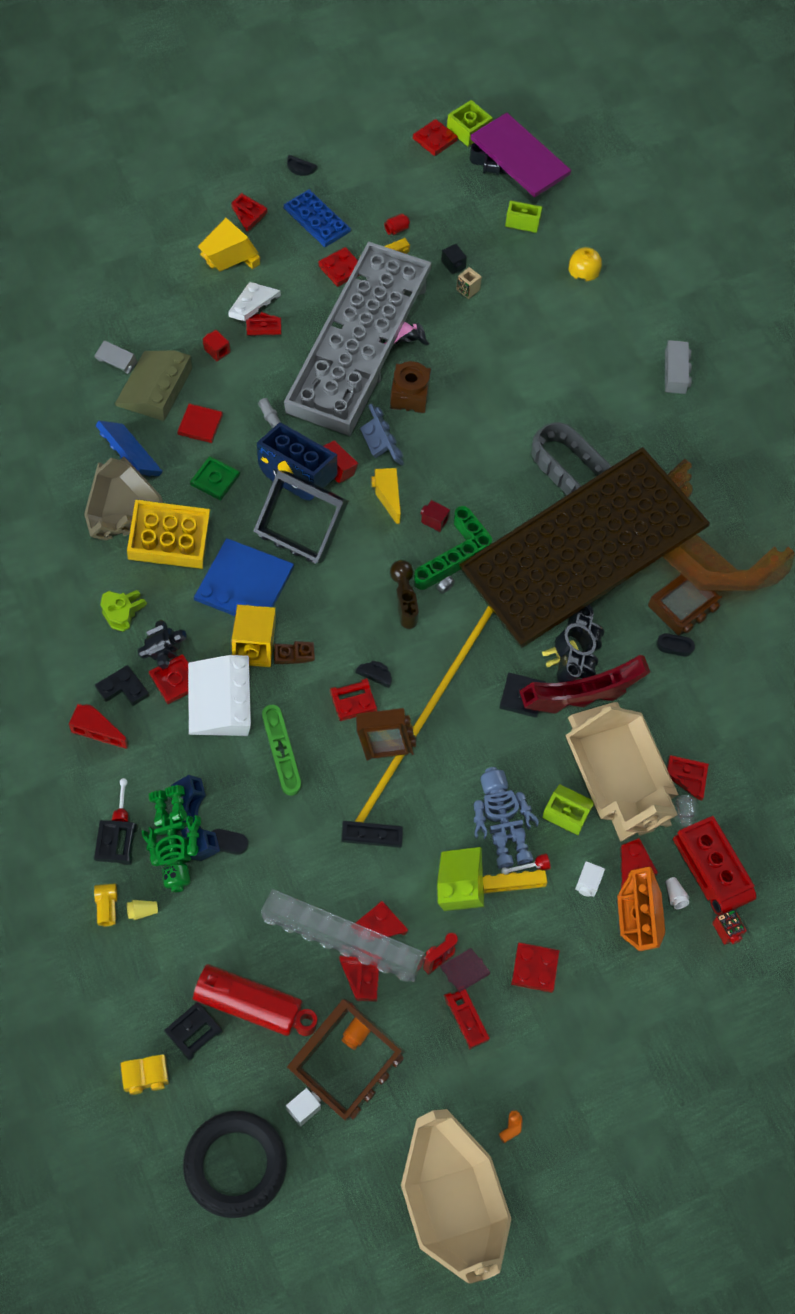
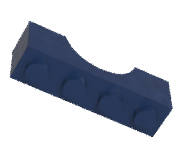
M187 775L171 784V786H184L185 796L181 797L184 801L182 805L187 816L193 817L194 823V816L198 815L199 806L206 797L202 779ZM199 826L197 833H199V838H197L198 853L196 856H191V859L203 861L220 852L216 833L203 830ZM182 829V836L187 838V833H189V829Z

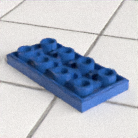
M309 189L284 204V209L324 247L329 246L351 231V228Z
M100 420L97 422L96 427L99 429L100 435L109 441L110 447L119 453L120 459L125 457L142 475H161L163 472L124 424Z

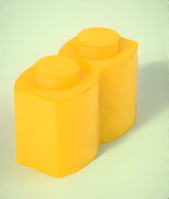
M155 1055L121 1063L123 1089L125 1092H129L130 1095L140 1094L143 1092L142 1089L151 1088L153 1091L165 1088L164 1085L169 1084L165 1055Z

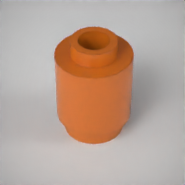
M354 1017L344 1031L341 1040L349 1048L355 1050L362 1045L371 1031Z

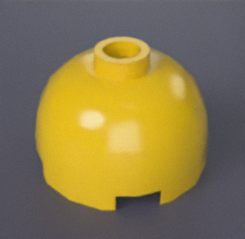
M589 247L579 248L570 257L568 270L575 279L579 277L585 279V281H591L599 276L602 268V259L595 249Z

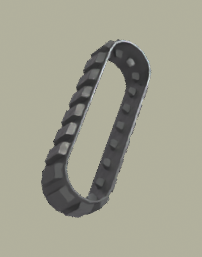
M561 422L549 423L544 425L542 429H538L533 437L531 454L534 462L566 495L572 493L581 485L543 448L542 445L544 443L553 441L563 443L597 476L612 467L579 433L567 424Z

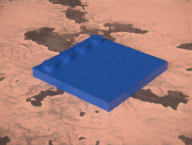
M226 538L198 588L194 601L236 616L237 605L274 607L294 569V564Z

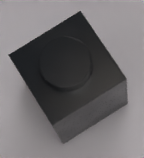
M457 244L442 250L441 262L451 274L461 272L466 268L467 256Z

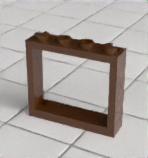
M342 999L289 1063L287 1068L343 1120L347 1121L350 1118L354 1120L362 1111L359 1107L364 1101L368 1103L376 1094L374 1089L378 1084L383 1085L390 1077L388 1072L392 1067L397 1068L404 1060L402 1055L405 1051L350 1001ZM350 1012L391 1048L394 1053L351 1106L346 1109L302 1067L344 1016Z

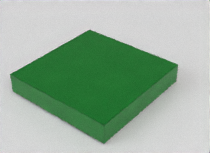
M209 456L191 479L190 485L221 501L240 476V471Z

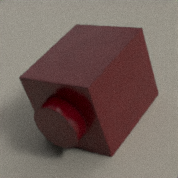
M431 500L421 510V523L441 532L449 520L450 509Z

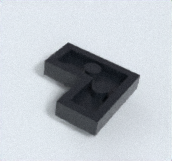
M128 665L95 684L96 690L105 702L122 692L132 706L149 697L148 691Z

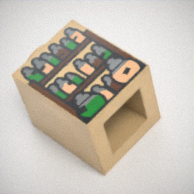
M470 267L458 276L456 290L468 299L480 290L482 276Z

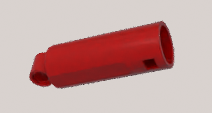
M210 964L204 967L198 979L193 995L194 1001L285 1036H290L293 1029H296L302 1036H310L316 1030L317 1015L311 1009L301 1010L302 1000ZM303 1019H309L312 1024L310 1026H303L300 1022Z

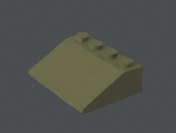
M175 350L144 351L119 395L115 406L165 421L192 370L191 355Z

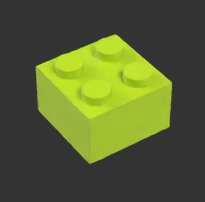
M470 100L448 114L447 128L469 147L474 143L471 140V134L492 122L493 117Z

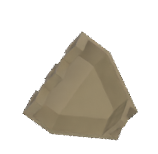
M122 457L120 460L110 458L105 464L98 462L84 513L90 537L109 540L112 539L113 535L123 533V536L129 535L135 500L163 503L161 495L125 457Z

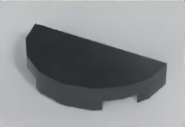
M292 155L287 157L288 169L296 175L307 176L317 170V165Z
M371 661L370 663L360 664L355 670L356 674L390 689L392 683L391 673L383 663Z

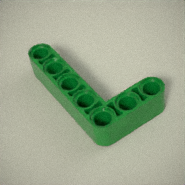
M457 507L453 521L454 526L466 541L418 567L414 573V586L417 589L425 590L461 570L459 564L492 544L491 535L468 507Z

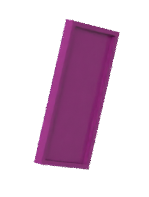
M508 113L503 114L471 134V140L534 198L571 175L570 168Z

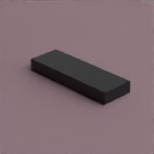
M353 821L342 822L341 842L402 847L403 826Z

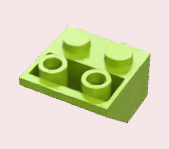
M510 200L505 227L537 233L543 206Z
M559 784L553 792L542 818L579 835L594 806V802Z

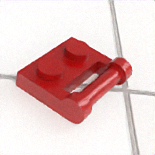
M367 678L362 679L359 683L340 688H330V694L339 721L354 718L359 713L377 711ZM364 690L363 694L339 699L340 695Z
M448 933L445 937V942L438 947H431L425 953L423 969L428 975L454 956V946L458 942V937L455 933Z

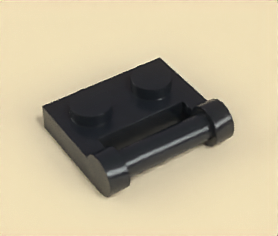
M100 820L94 860L124 865L132 864L131 850L137 824L133 822ZM120 830L126 831L123 854H117Z
M198 1002L164 1030L166 1035L189 1061L194 1057L193 1054L209 1040L223 1032ZM207 1024L210 1029L190 1047H187L184 1043Z

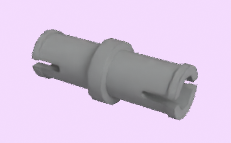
M267 398L261 399L258 406L264 413V419L269 422L273 429L281 422L277 416L278 413L272 408Z

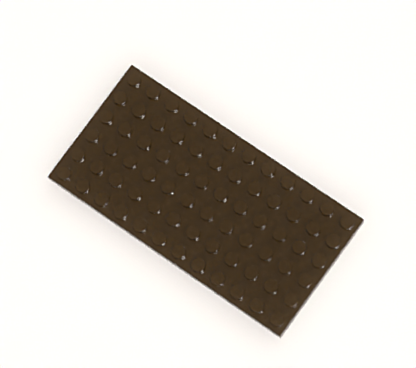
M642 447L459 564V566L519 646L523 648L709 527L710 522Z

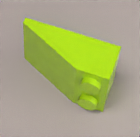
M481 847L441 852L437 892L438 904L444 911L484 907Z

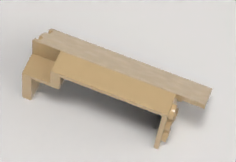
M613 702L569 716L568 719L572 729L570 733L565 735L600 819L612 821L620 842L628 840L629 837L636 833L640 836L653 832L658 826H664L665 828L672 826L670 819L678 814L671 799L678 796V792L643 714L620 708L618 702Z

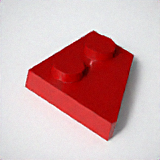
M242 193L231 203L232 209L247 232L268 213V209Z
M261 312L260 314H254L246 320L247 335L281 334L280 317L270 316L267 313Z
M670 755L667 770L672 781L698 800H703L709 764Z

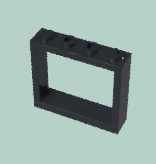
M278 470L253 532L259 534L258 536L262 537L261 539L263 540L270 539L274 541V545L280 548L286 547L290 549V553L296 556L302 555L307 557L306 560L315 564L323 562L349 500L286 470ZM285 482L337 506L319 552L313 551L267 528Z

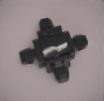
M163 620L156 621L155 628L146 632L148 637L144 640L145 645L138 649V656L141 658L151 657L157 660V665L161 669H165L169 666V660L178 657L176 652L180 649V642L187 638V634L184 630L174 632L172 629L167 628V624Z

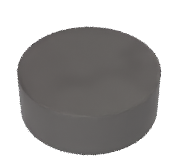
M451 576L446 577L438 584L437 590L442 594L447 592L455 584L454 579Z

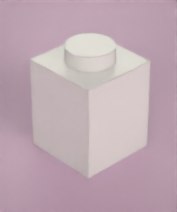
M586 861L575 890L584 896L594 897L605 868Z
M306 1088L286 1105V1110L301 1127L321 1110V1105L319 1104L321 1099L313 1091L310 1093Z

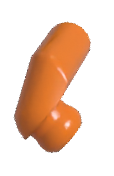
M516 1110L509 1113L508 1128L498 1134L503 1143L521 1133L523 1118Z

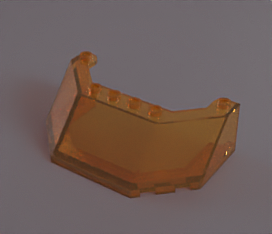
M684 459L667 475L689 497L693 490L692 485L689 483L692 475L687 472L692 464ZM695 535L664 555L663 558L700 591H756L780 582L791 571L795 552L789 547L785 551L779 552L774 546L749 570H737L704 540Z

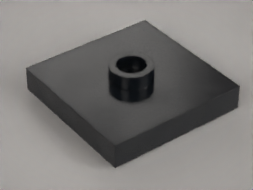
M508 672L499 708L537 718L538 711L524 707L519 691L532 682H546Z

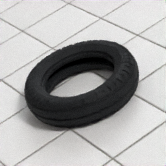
M228 1111L215 1115L205 1121L190 1138L183 1160L184 1179L192 1197L205 1210L226 1218L246 1217L266 1207L278 1194L284 1182L287 1169L286 1150L278 1132L262 1117L245 1111ZM235 1132L245 1133L255 1138L265 1150L267 1167L264 1177L253 1190L246 1194L238 1196L224 1195L213 1189L205 1178L203 1164L206 1152L211 1144L223 1135Z

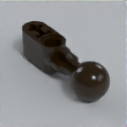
M398 560L392 564L390 576L398 583L396 591L400 623L404 628L412 629L417 625L419 613L416 594L413 591V587L409 585L414 571L408 561Z

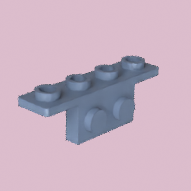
M369 404L368 406L374 419L362 426L360 430L372 455L377 458L389 450L393 459L398 464L403 465V454L395 445L397 441L389 432V424L383 420L382 416L384 414L382 410L373 404Z

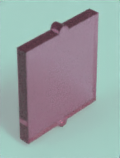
M471 948L440 966L448 977V982H452L459 992L490 975V971L483 964V959L479 958Z

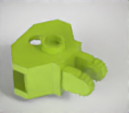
M138 590L126 595L111 591L102 594L100 603L102 614L112 629L122 632L129 629L135 612L146 606L147 602L145 599H140L131 604V602L141 596Z

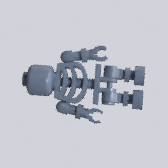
M496 767L487 768L480 777L483 792L486 795L483 802L481 800L474 802V823H476L474 836L477 839V832L481 829L484 833V839L486 838L487 829L484 824L486 818L490 821L500 822L501 824L490 826L489 829L490 834H493L492 841L496 845L497 856H500L496 859L498 869L512 867L514 864L512 855H507L509 853L505 845L507 839L516 842V850L519 852L516 855L518 865L532 863L534 860L532 852L527 851L528 845L525 844L526 834L524 828H522L523 820L509 822V819L517 814L520 806V813L524 815L527 829L530 830L531 828L530 820L535 822L536 827H538L539 821L531 813L532 808L528 806L524 793L517 792L514 795L512 790L507 791L508 783L505 772ZM512 807L514 808L513 811L509 813L506 812L510 810Z

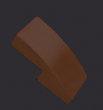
M295 641L293 645L274 644V664H297L314 661V642Z

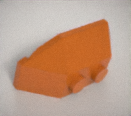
M651 867L631 870L628 879L617 896L620 935L639 951L659 948L666 933L661 890Z

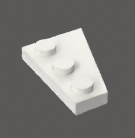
M249 282L229 310V317L246 321L259 312L258 309L260 307L269 305L270 300L279 298L281 290Z

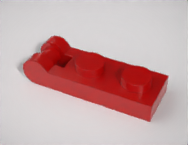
M465 987L458 988L457 992L453 994H445V1001L450 1007L469 1049L488 1042L490 1038ZM461 999L463 1004L457 1006L456 1001Z

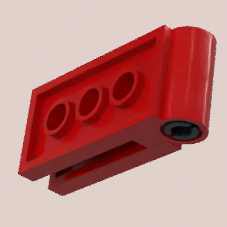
M714 816L679 830L678 835L673 837L674 843L708 901L710 900L712 909L718 916L756 900L755 885Z

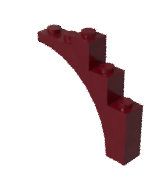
M638 655L616 668L594 676L559 683L532 682L519 692L526 709L556 714L568 705L586 707L597 699L614 701L627 692L626 688L651 672L645 656Z

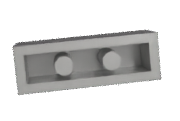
M671 340L667 342L665 349V392L686 394L687 388L691 387L692 377H689V373H691L692 364L689 363L691 359L689 342Z

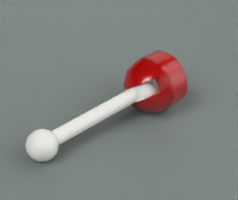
M125 778L120 780L119 809L113 812L112 821L128 822V812L123 809L125 786L128 783Z
M545 853L537 856L534 863L512 868L504 867L501 869V873L507 875L509 872L530 867H536L539 870L545 871L551 869L548 855Z

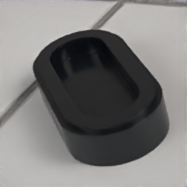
M668 633L661 634L656 643L657 648L661 652L684 657L690 656L695 649V643L692 639Z
M223 829L211 831L216 833L219 848L222 852L240 855L248 849V839L241 833Z

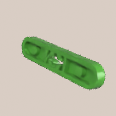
M268 705L262 711V719L280 785L285 794L290 796L296 795L301 789V780L282 712L278 706ZM278 742H281V746L284 748V758H282L281 752L277 751L279 750Z

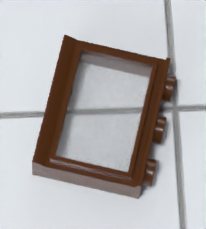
M690 567L651 596L648 607L680 636L684 632L686 634L689 633L697 622H703L707 618V614L716 612L721 606L722 596H719Z
M404 708L356 714L357 733L367 761L371 758L405 755L408 753L414 755L413 747H417L416 737L411 725L410 715H406Z

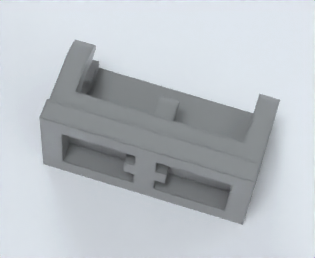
M103 341L95 354V358L98 361H104L125 371L126 374H130L138 363L133 353L107 341Z

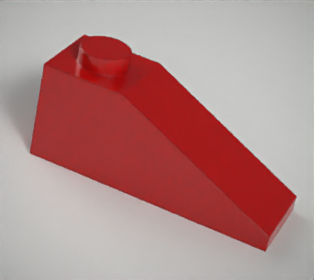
M77 704L69 722L72 733L127 749L126 737L97 709L88 704Z

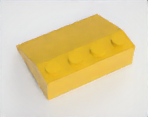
M135 500L127 546L128 560L203 569L210 509Z

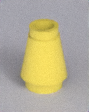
M132 900V902H127L128 919L137 920L158 914L157 901Z

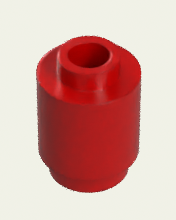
M401 213L387 219L384 227L389 235H395L407 230L410 221L406 215Z

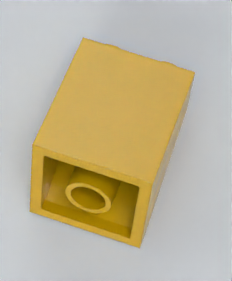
M227 218L198 245L201 257L212 269L216 268L219 272L258 254L250 239Z
M237 605L232 634V655L249 656V666L271 667L276 608Z

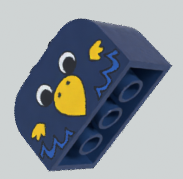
M281 422L257 442L259 467L271 481H274L278 470H286L324 489L337 476L336 453ZM284 483L283 488L302 499L312 500L315 497L291 484Z

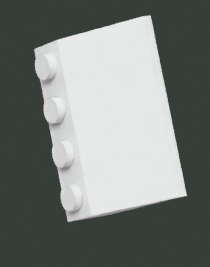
M227 655L188 663L189 735L248 736L251 727L249 656Z

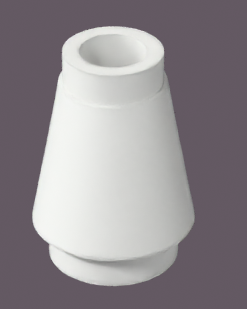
M672 877L666 880L670 905L674 906V909H682L688 906L690 897L677 878Z

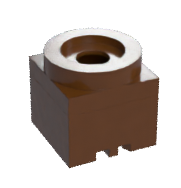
M414 361L396 364L391 390L390 409L401 410L404 408L406 411L412 409L414 412L425 413L431 368H426L421 363Z

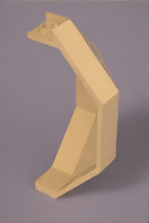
M447 1109L433 1110L416 1120L401 1188L420 1249L468 1284L483 1281L499 1274L501 1271L511 1216L491 1156Z

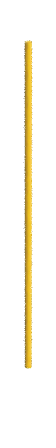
M489 605L413 726L415 737L420 732L492 615L493 610ZM405 755L394 757L355 822L365 821Z

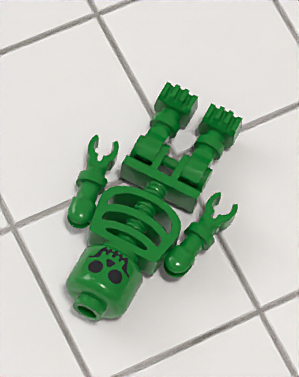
M175 785L165 788V791L158 790L148 793L150 802L156 803L154 805L155 810H157L154 824L156 827L161 826V828L149 827V836L147 831L142 830V837L148 843L146 848L147 851H150V862L154 866H165L162 869L164 887L171 889L173 893L184 891V887L190 884L189 867L183 864V862L190 861L191 856H196L198 853L197 838H199V833H197V830L201 825L200 816L195 815L193 823V817L187 816L182 805L184 801L181 798L185 796L184 786ZM168 797L173 798L171 803L174 805L170 814L165 810L167 805L164 803L168 801ZM189 829L187 838L176 834L178 830ZM157 834H168L167 837L162 838L158 843L155 842Z

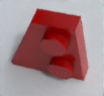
M640 838L621 845V888L628 879L631 870L651 867L654 875L657 876L658 872Z
M383 901L351 926V930L363 944L408 933L406 926Z
M339 956L341 966L356 1001L377 1002L380 958Z

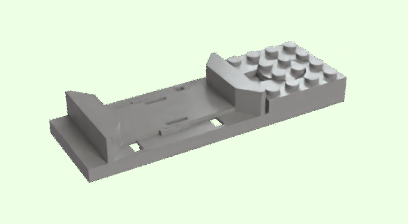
M371 242L367 243L284 400L286 414L351 436L377 382L380 383L381 368L417 296L426 292V278L431 270V262ZM358 275H361L366 277L367 280H359L356 278ZM333 322L342 324V329L333 327ZM381 339L388 340L387 344L380 343Z

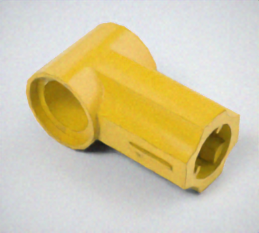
M116 883L95 885L94 897L97 904V924L104 927L116 924Z

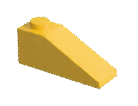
M397 468L375 469V475L371 476V486L375 487L376 496L395 523L400 524L401 513Z

